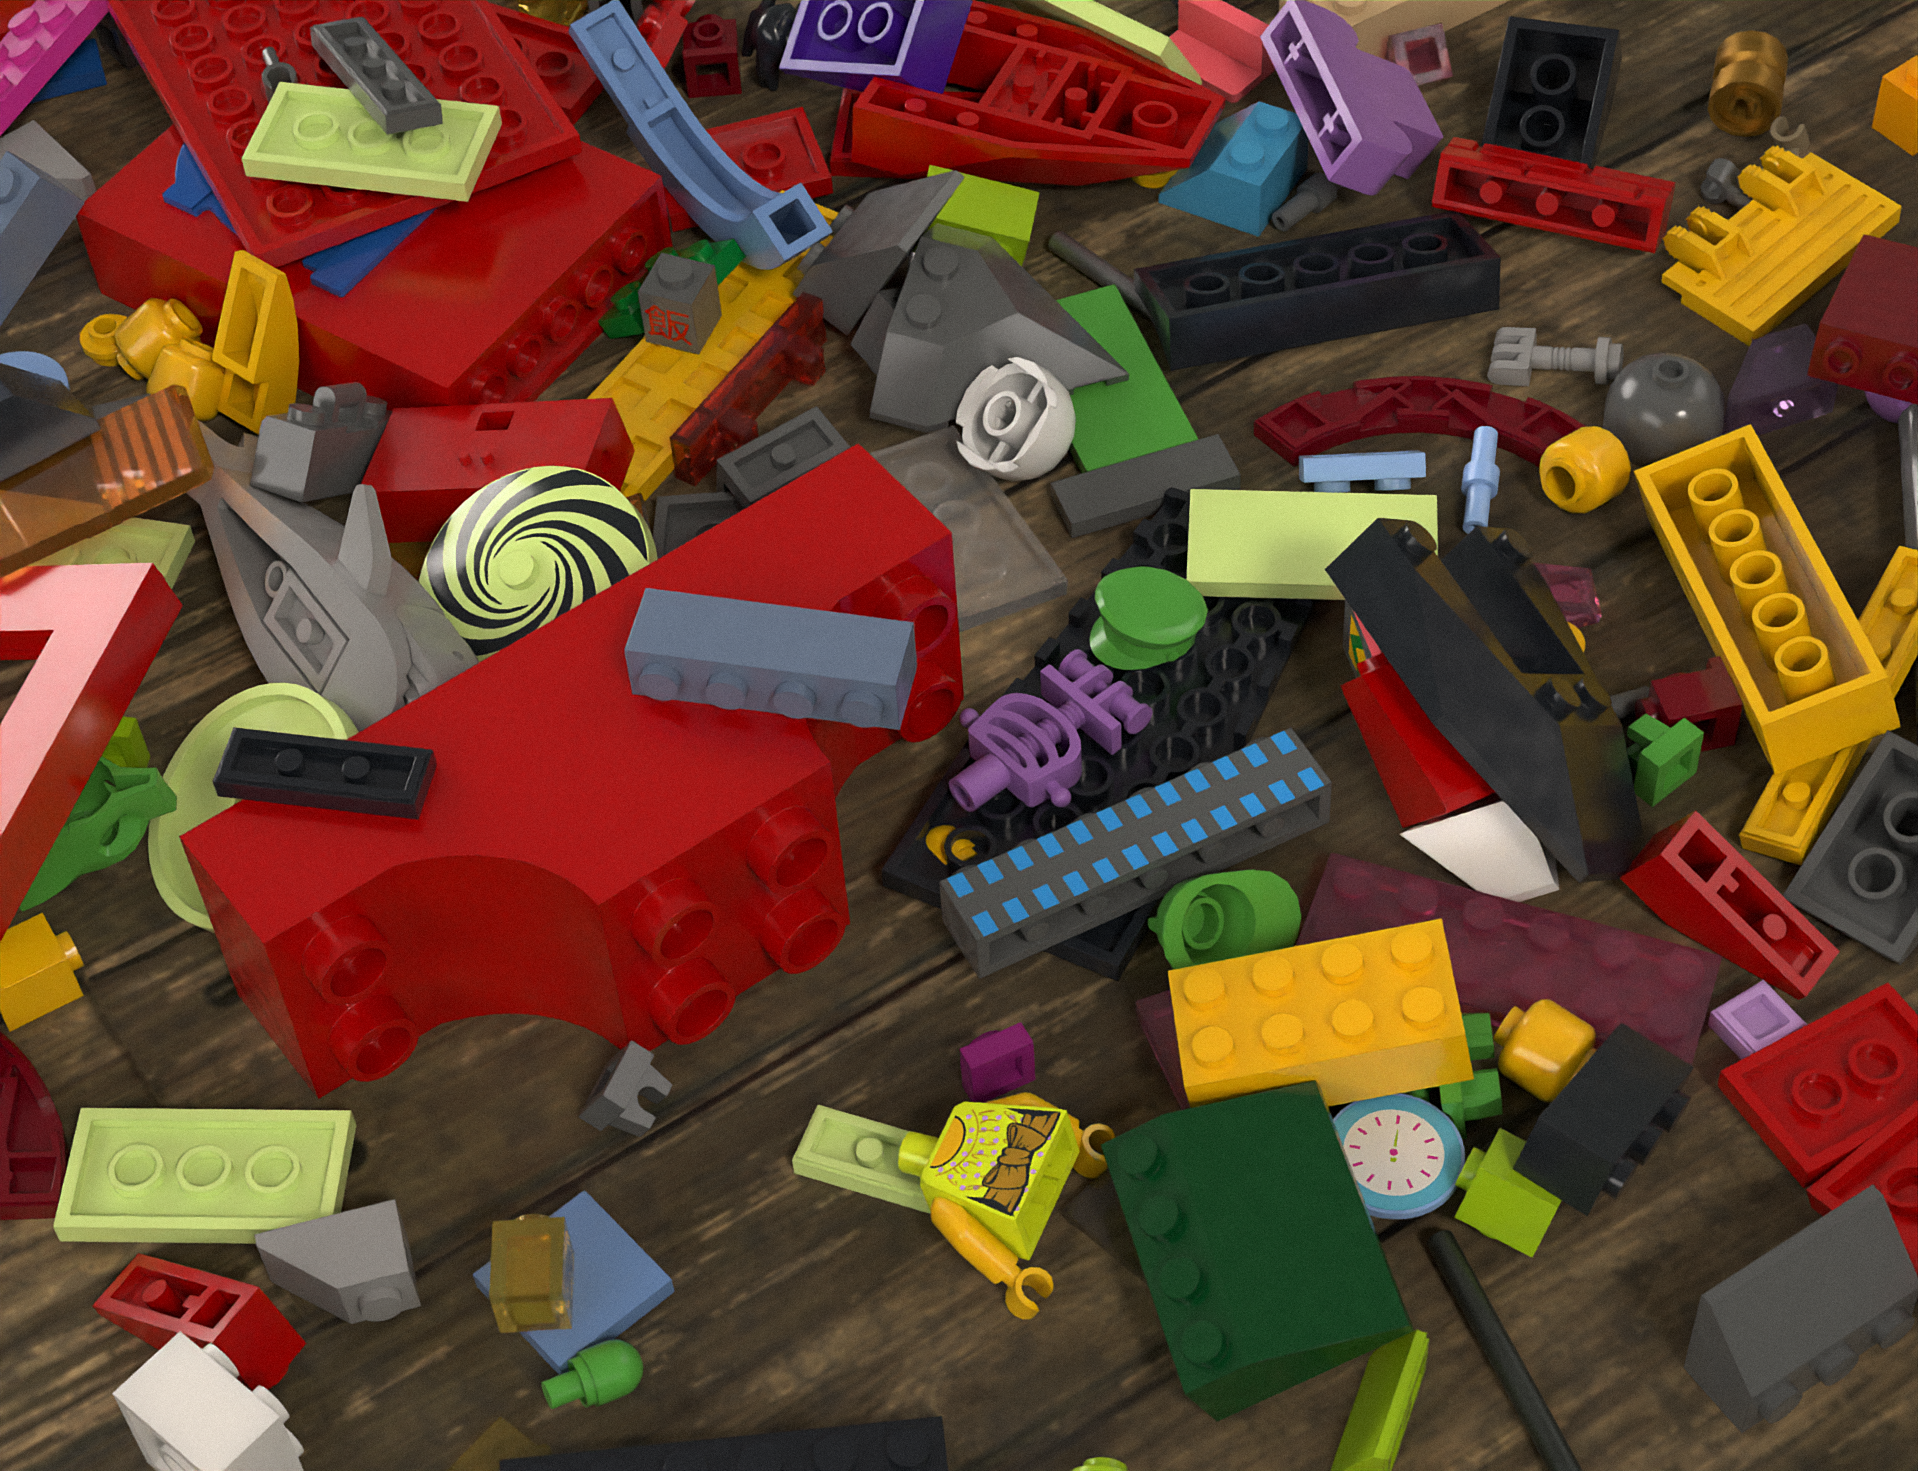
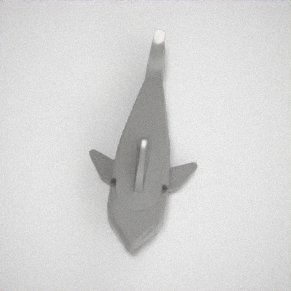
M184 418L179 430L199 487L188 490L173 443L170 449V461L176 479L185 492L201 506L236 620L249 650L268 683L297 684L318 693L343 709L353 721L358 732L479 663L473 650L449 619L445 617L444 611L402 565L391 557L376 491L371 485H356L346 525L343 526L304 502L250 486L258 436L244 433L236 447L224 441L201 421Z

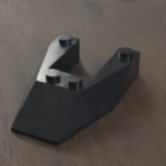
M1377 518L1325 568L1329 577L1433 725L1578 883L1620 879L1645 847L1622 724L1611 706L1612 701L1609 694L1600 685L1544 577L1531 561L1533 552L1529 544L1514 530L1476 526L1440 560L1434 552L1437 549L1434 538L1422 525L1412 520Z

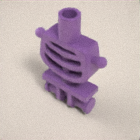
M1076 649L1063 659L1059 671L1050 664L1040 671L1041 695L1051 704L1028 694L1011 693L997 699L981 716L972 708L964 709L961 712L959 720L962 726L969 728V752L976 762L949 781L950 791L959 805L969 812L975 811L1005 788L1010 790L1029 807H1034L1050 798L1055 806L1065 807L1071 801V793L1068 788L1074 786L1082 774L1081 740L1076 729H1082L1113 755L1121 749V723L1115 717L1124 723V729L1128 733L1136 734L1150 721L1152 708L1145 703L1140 704L1132 698L1133 690L1124 681H1118L1111 685L1113 673L1104 665L1094 666L1087 660V655L1082 650ZM1056 743L1065 752V755L1061 758L1058 757L1055 747Z

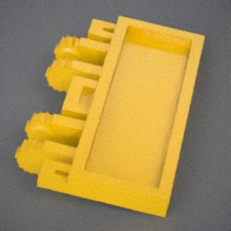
M1773 145L1760 158L1763 170L1760 166L1757 167L1755 164L1753 166L1750 164L1737 176L1740 189L1748 197L1753 198L1751 202L1729 220L1716 212H1711L1709 208L1706 209L1704 206L1702 208L1698 206L1686 218L1689 232L1686 228L1675 225L1662 238L1666 247L1665 250L1674 259L1677 258L1679 260L1662 274V283L1682 295L1681 303L1749 347H1753L1848 266L1863 234L1881 238L1898 224L1902 206L1812 152L1802 159L1790 151H1785L1783 147L1780 148L1778 145L1774 147Z

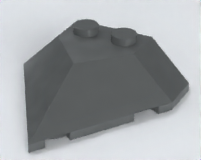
M937 223L923 234L919 240L887 329L870 409V418L926 433L947 428L948 421L956 419L957 410L963 396L976 377L991 365L1000 369L1006 364H1012L1013 362L1008 359L1014 357L1035 362L1048 370L1060 381L1070 395H1074V388L1104 380L1107 386L1129 380V373L993 237Z

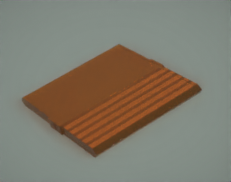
M173 384L98 419L97 422L101 430L0 482V578L79 541L100 534L212 480L215 467L185 387Z

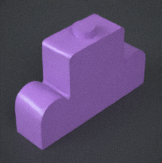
M1288 0L1260 36L1328 181L1363 194L1376 195L1394 174L1409 179L1443 138V134L1410 71L1403 66L1357 49L1356 45L1359 41L1357 34L1336 13L1305 0Z

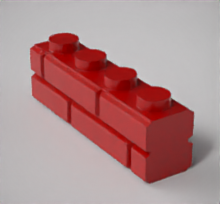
M1453 137L1440 155L1432 207L1655 254L1663 240L1662 238L1665 236L1676 182L1600 166L1589 169L1588 164L1487 143L1481 147L1477 141Z

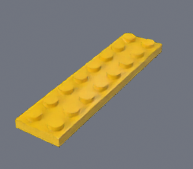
M815 203L830 226L839 213ZM829 235L820 243L827 247L833 237ZM811 248L771 270L758 269L741 261L718 285L722 316L700 354L646 342L644 337L587 398H613L635 449L620 492L637 510L815 313L813 309L793 295V292L805 276L797 267Z

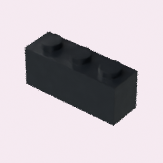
M1621 1022L1540 1115L1513 1170L1586 1216L1589 1215L1605 1194L1617 1200L1630 1182L1638 1165L1644 1166L1660 1143L1665 1131L1670 1133L1685 1112L1691 1097L1681 1092L1694 1066Z

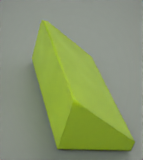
M1416 1329L1379 1347L1372 1353L1331 1471H1392L1426 1371L1429 1339L1426 1332Z

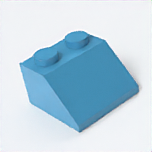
M1259 101L1217 122L1190 168L1178 170L1159 193V203L1259 237L1272 219V214L1280 208L1308 167L1309 139L1297 113Z

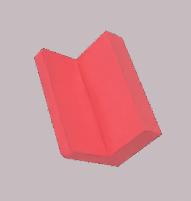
M1178 0V30L1169 37L1200 75L1203 82L1202 86L1226 97L1227 101L1236 103L1275 71V67L1260 38L1269 26L1268 24L1222 0Z

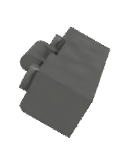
M353 382L318 388L314 395L313 406L291 403L288 407V413L267 416L260 426L250 486L299 502L353 493L356 485H360L391 416L392 411L386 410L388 402L381 398L367 395L362 384Z

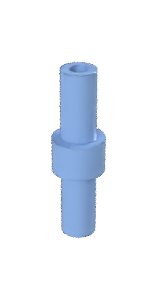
M1481 426L1475 429L1471 461L1464 466L1461 491L1466 496L1463 530L1467 534L1476 526L1488 527L1490 501L1498 493L1500 470L1495 464L1498 432L1490 426Z

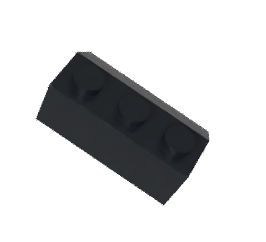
M0 363V482L101 430L96 418L60 380Z

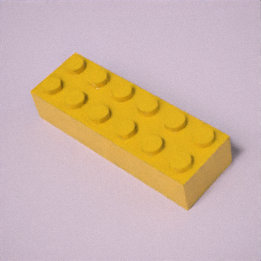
M1751 424L1634 471L1648 520L1716 657L1720 656L1743 703L1742 709L1775 775L1901 727L1889 677Z

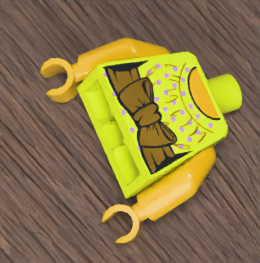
M1023 1092L985 1103L962 1102L956 1105L939 1138L910 1131L901 1143L898 1165L901 1172L921 1177L920 1187L930 1210L931 1221L964 1259L993 1284L1003 1281L1008 1286L1005 1292V1303L1008 1310L1014 1316L1020 1319H1032L1040 1310L1035 1302L1029 1300L1023 1294L1022 1285L1034 1288L1039 1295L1047 1298L1053 1292V1280L1046 1270L1039 1267H1029L1022 1270L1016 1265L1018 1258L1030 1261L1072 1167L1080 1175L1092 1179L1100 1177L1106 1171L1108 1165L1105 1156L1101 1155L1104 1154L1101 1144L1115 1138V1135L1111 1128L1099 1123L1090 1125L1085 1130L1079 1128V1120L1069 1115L1067 1110L1059 1109L1032 1093Z

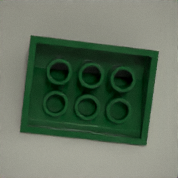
M1315 1080L1166 1113L1101 1144L1184 1394L1217 1422L1415 1331L1321 1087Z

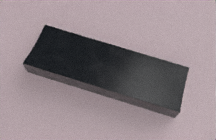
M1449 211L1135 268L1134 289L1153 322L1170 370L1173 371L1498 310L1500 304L1501 257L1459 212Z

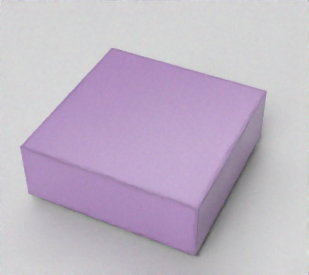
M1764 980L1711 1011L1708 1026L1741 1060L1807 1025Z

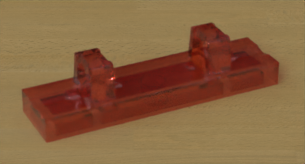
M802 292L672 434L670 443L677 479L696 487L717 464V459L759 437L758 423L755 420L791 380L814 386L826 373L824 349L822 346L827 341L826 328L822 320L824 314L822 299Z

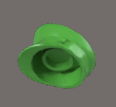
M1132 567L1112 572L1098 583L1095 590V601L1101 616L1094 623L1089 638L1090 647L1093 654L1105 665L1122 670L1147 669L1168 661H1175L1178 657L1186 654L1193 646L1196 633L1205 624L1208 609L1204 598L1188 580L1167 570L1152 567Z

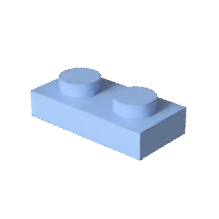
M1419 450L1299 456V480L1304 483L1314 482V492H1349L1350 481L1374 480V490L1411 489V478L1426 477L1425 453Z

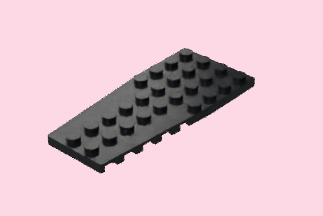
M1173 487L1168 488L1164 493V505L1151 521L1145 518L1133 532V544L1120 560L1115 558L1110 560L1101 572V580L1112 572L1132 567L1163 569L1186 579L1190 493ZM1095 591L1088 600L1081 597L1068 613L1069 624L1056 640L1049 637L1034 655L1035 666L1024 680L1016 678L1002 696L1011 693H1023L1038 697L1051 704L1041 695L1040 671L1049 664L1059 671L1063 659L1070 652L1080 649L1087 655V660L1094 666L1104 665L1113 673L1111 685L1118 681H1124L1133 690L1132 698L1140 704L1145 703L1152 708V717L1148 724L1140 732L1130 734L1124 729V723L1115 717L1121 723V749L1113 755L1082 729H1076L1081 740L1082 774L1078 782L1068 788L1071 793V801L1065 807L1055 806L1051 798L1034 807H1029L1010 790L1005 788L973 812L962 808L950 791L949 781L976 762L970 756L968 739L882 868L883 886L942 910L939 882L951 877L959 869L968 865L981 864L1010 851L1024 840L1038 839L1070 825L1072 821L1081 815L1102 811L1127 800L1131 795L1143 788H1154L1186 774L1191 768L1200 763L1213 762L1243 749L1250 743L1317 599L1203 596L1208 609L1205 624L1196 633L1195 642L1186 654L1178 657L1175 661H1168L1147 669L1122 670L1105 665L1093 654L1089 638L1093 625L1101 614L1095 601ZM1056 743L1055 747L1058 757L1061 758L1065 755V752ZM940 825H950L956 828L947 836L944 844L947 865H944L926 844V836L929 831ZM967 839L975 845L972 849L977 855L963 861L958 859L951 849L956 841ZM1163 897L1043 951L1119 981L1149 931L1147 918L1157 916V909Z

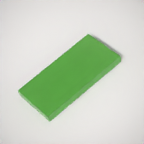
M1115 284L1056 300L1129 373V380L1107 386L1104 380L1074 388V395H1070L1076 415V424L1069 451L1081 474L1198 440Z

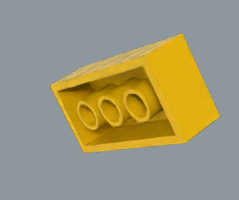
M1442 918L1168 971L1183 1083L1191 1108L1314 1080L1320 1085L1328 1107L1474 1080Z

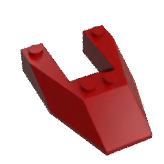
M972 0L973 2L946 83H954L985 91L979 103L874 76L853 105L852 161L874 167L883 172H894L901 175L927 176L929 166L934 165L993 181L1074 186L1190 168L1225 108L1226 97L1087 28Z

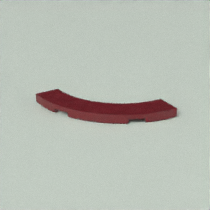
M1391 376L1354 381L1353 388L1321 395L1319 391L1303 395L1254 421V436L1292 466L1296 467L1299 465V456L1317 455L1332 447L1363 438L1397 433H1430L1473 440L1476 428L1490 426L1498 432V448L1511 452L1540 468V459L1549 445L1581 427L1587 426L1568 414L1531 397H1528L1524 402L1514 397L1493 392V385L1445 377Z
M0 1032V1220L55 1219L70 1157L65 1129L54 1101L33 1064L15 1043Z

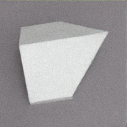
M1496 792L1400 833L1402 837L1493 902L1497 909L1559 890L1555 856Z

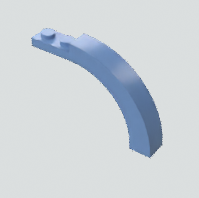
M612 0L570 24L568 33L629 125L626 133L653 172L662 176L663 185L673 198L715 242L734 238L746 256L742 262L758 269L771 270L823 241L833 232L802 183L795 185L784 193L771 191L748 176L725 154L683 100L619 0Z

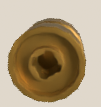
M1750 30L1733 34L1726 38L1718 47L1708 112L1710 119L1719 129L1736 136H1756L1770 130L1773 121L1780 117L1789 58L1786 48L1777 38L1765 32Z

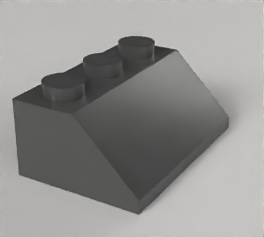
M1872 1184L1701 1295L1684 1369L1741 1433L1763 1419L1769 1424L1783 1419L1799 1404L1803 1392L1820 1381L1826 1386L1835 1384L1855 1367L1859 1360V1355L1876 1344L1882 1349L1892 1346L1903 1338L1914 1325L1915 1319L1912 1313L1918 1298V1276L1882 1193Z

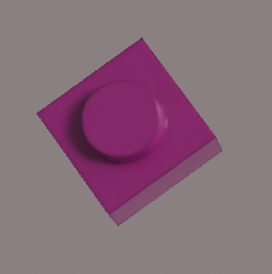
M1021 1022L1001 1031L992 1030L985 1032L975 1038L971 1044L959 1049L962 1087L971 1102L985 1103L1036 1080L1034 1042Z

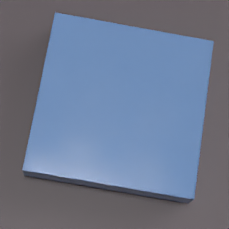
M585 1190L473 1274L478 1289L558 1375L569 1371L568 1359L576 1357L577 1352L601 1342L615 1339L675 1292L672 1279ZM566 1231L568 1232V1235H569V1239H568V1237H567V1240H568L569 1243H570V1246H569V1244H567V1254H566L567 1261H566L565 1258H564V1245H565V1232H566ZM569 1251H570V1263L572 1264V1271L569 1272V1278H568V1276H567V1279H566L567 1287H566V1284H565V1276H566V1274H567L568 1271H567V1269L564 1270V1264H565V1268H566V1266H567L568 1268L570 1267V1266H569Z

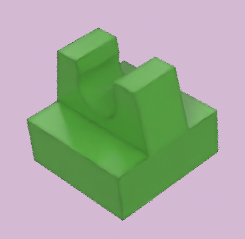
M1644 714L1628 727L1627 736L1635 743L1627 749L1630 767L1636 772L1635 794L1653 807L1697 772L1704 732L1686 718H1683L1670 728L1650 715Z

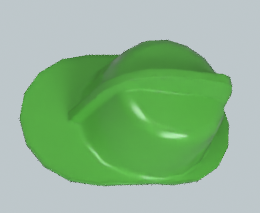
M1247 869L1202 875L1200 877L1188 878L1175 884L1164 895L1157 909V916L1147 918V926L1150 930L1157 933V938L1164 949L1165 957L1174 970L1293 947L1299 934L1301 912L1298 897L1286 880L1271 871Z

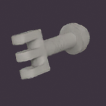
M1502 327L1496 332L1495 346L1492 351L1491 364L1489 365L1487 376L1492 383L1498 385L1529 386L1532 369L1551 370L1553 368L1557 370L1559 368V370L1565 369L1566 371L1571 369L1572 371L1595 372V383L1608 385L1609 380L1615 379L1623 368V344L1612 343L1611 337H1599L1596 348L1574 347L1571 349L1567 347L1565 349L1561 347L1559 349V347L1553 348L1552 346H1537L1536 328Z

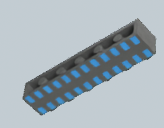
M1292 728L1270 737L1257 738L1239 751L1213 762L1200 763L1182 776L1154 788H1143L1135 792L1127 800L1097 813L1081 815L1072 821L1070 825L1038 839L1024 840L1010 851L981 864L968 865L959 869L951 877L939 882L942 920L980 979L1157 900L1181 881L1217 873L1329 823L1332 782Z

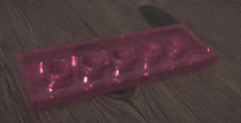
M1331 852L1296 946L1442 918L1461 1013H1489L1491 1025L1500 1027L1514 1006L1526 1012L1535 1002L1541 999H1549L1594 1028L1596 1042L1593 1048L1596 1050L1599 1049L1622 1022L1690 1065L1693 1064L1722 961L1721 955Z

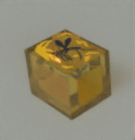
M527 1214L515 1220L493 1221L489 1299L500 1333L572 1329L574 1250L565 1217L550 1218L541 1214Z

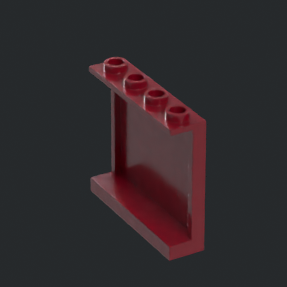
M1863 234L1820 321L1807 376L1918 405V247Z

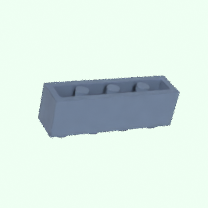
M6 151L0 160V326L85 203L52 175L9 151Z
M651 588L645 589L624 649L632 694L649 696L663 701L673 699L710 704L730 710L740 708L777 713L796 719L807 717L844 722L863 728L881 727L900 730L917 670L914 622Z

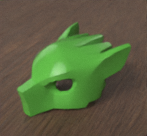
M101 756L19 907L22 912L44 903L80 876L106 868L125 859L136 849L146 831L149 820L177 810V796L164 781L157 767H119ZM105 780H109L115 787L109 785Z

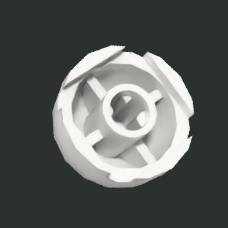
M1020 357L1009 358L1008 360L1013 363L1006 364L1000 369L991 365L983 370L967 388L957 410L956 423L963 427L962 439L964 443L962 444L957 441L959 452L967 462L987 474L1012 482L1037 478L1052 470L1067 453L1074 437L1076 424L1073 403L1067 389L1048 370L1035 362Z

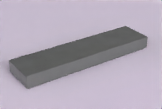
M356 17L310 27L313 48L387 135L443 124L441 104L365 18Z

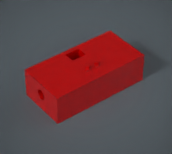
M613 398L394 408L361 484L371 485L376 491L388 544L433 542L449 517L474 493L489 483L520 470L542 466L577 468L603 478L620 491L635 449Z

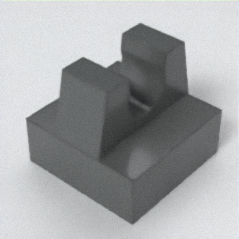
M631 1040L606 1063L578 1117L600 1131L610 1125L641 1137L651 1128L656 1117L640 1107L637 1096H644L649 1101L658 1104L668 1095L672 1084L650 1065L654 1054Z

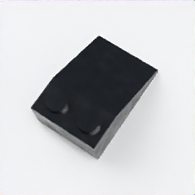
M1509 16L1481 147L1487 143L1588 164L1589 169H1594L1612 108L1622 60L1620 31L1618 29Z

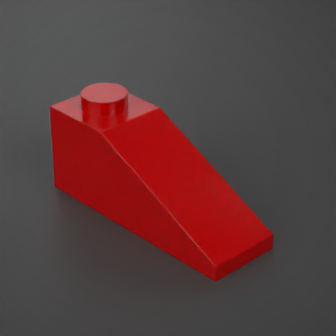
M1696 810L1654 834L1633 860L1628 870L1620 877L1667 925L1797 1000L1807 997L1840 952Z
M138 1253L92 1305L99 1315L158 1350L180 1331L201 1349L209 1343L215 1345L237 1368L239 1376L236 1379L251 1392L258 1385L268 1390L279 1383L286 1375L289 1364L306 1345V1342L260 1287Z

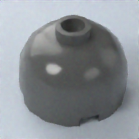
M1659 352L1643 355L1622 369L1611 384L1606 397L1603 429L1610 431L1621 441L1631 463L1645 467L1722 436L1725 411L1724 394L1713 373L1698 360L1677 353Z

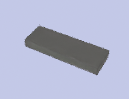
M1219 434L1051 482V497L1071 538L1156 514L1164 505V493L1171 487L1190 493V489L1238 490L1240 489L1241 474Z

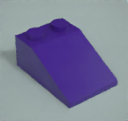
M801 0L779 69L787 74L861 92L866 89L875 76L943 94L973 1Z

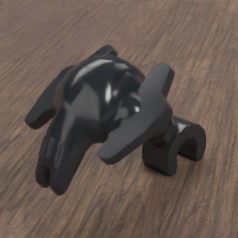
M762 0L759 7L752 10L749 15L744 33L742 56L751 57L756 49V75L762 88H769L771 91H777L779 66L800 3H798L795 9L790 3L775 5L776 0Z

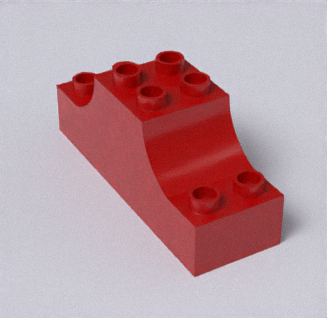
M858 443L346 739L431 749L434 751L437 767L418 820L243 799L182 834L179 838L239 997L315 1096L320 1099L352 1078L359 1082H370L387 1076L410 1057L420 1036L440 1024L469 1017L492 1014H525L559 1019L584 1027L602 1036L620 1050L631 1040L649 1052L669 1039L678 1045L691 1044L703 1039L723 1023L734 1006L736 996L775 971L782 968L786 973L798 974L817 966L834 951L844 935L845 927L850 924L835 802L842 786L859 764L901 738L915 743L936 735L952 720L961 701L964 700L952 532ZM651 588L914 622L917 670L900 730L881 727L863 728L844 722L807 717L796 719L777 713L740 708L730 710L710 704L673 699L663 701L649 696L632 694L624 649L645 589Z

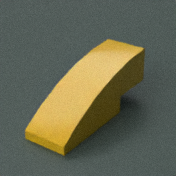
M240 250L234 253L212 355L214 362L226 368L217 410L259 434L261 422L267 416L288 413L289 404L295 403L299 370L298 325L294 300L286 274L250 253Z

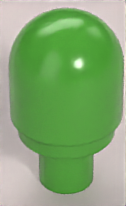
M617 1339L607 1340L577 1352L576 1357L568 1359V1372L545 1380L541 1385L545 1399L551 1409L577 1399L586 1408L592 1405L599 1407L628 1395L638 1386L643 1375V1362L639 1352L628 1342Z

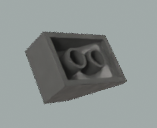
M957 170L870 192L856 210H853L846 204L830 225L833 231L830 235L833 239L827 247L820 242L814 245L798 265L797 269L805 276L793 292V295L848 336L869 309L877 292L883 291L919 243L921 236L926 233L965 177Z
M1887 731L1783 896L1794 907L1900 966L1918 945V746Z

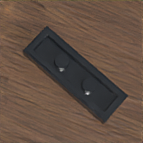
M233 727L212 782L218 797L418 820L437 767L434 751L431 749Z

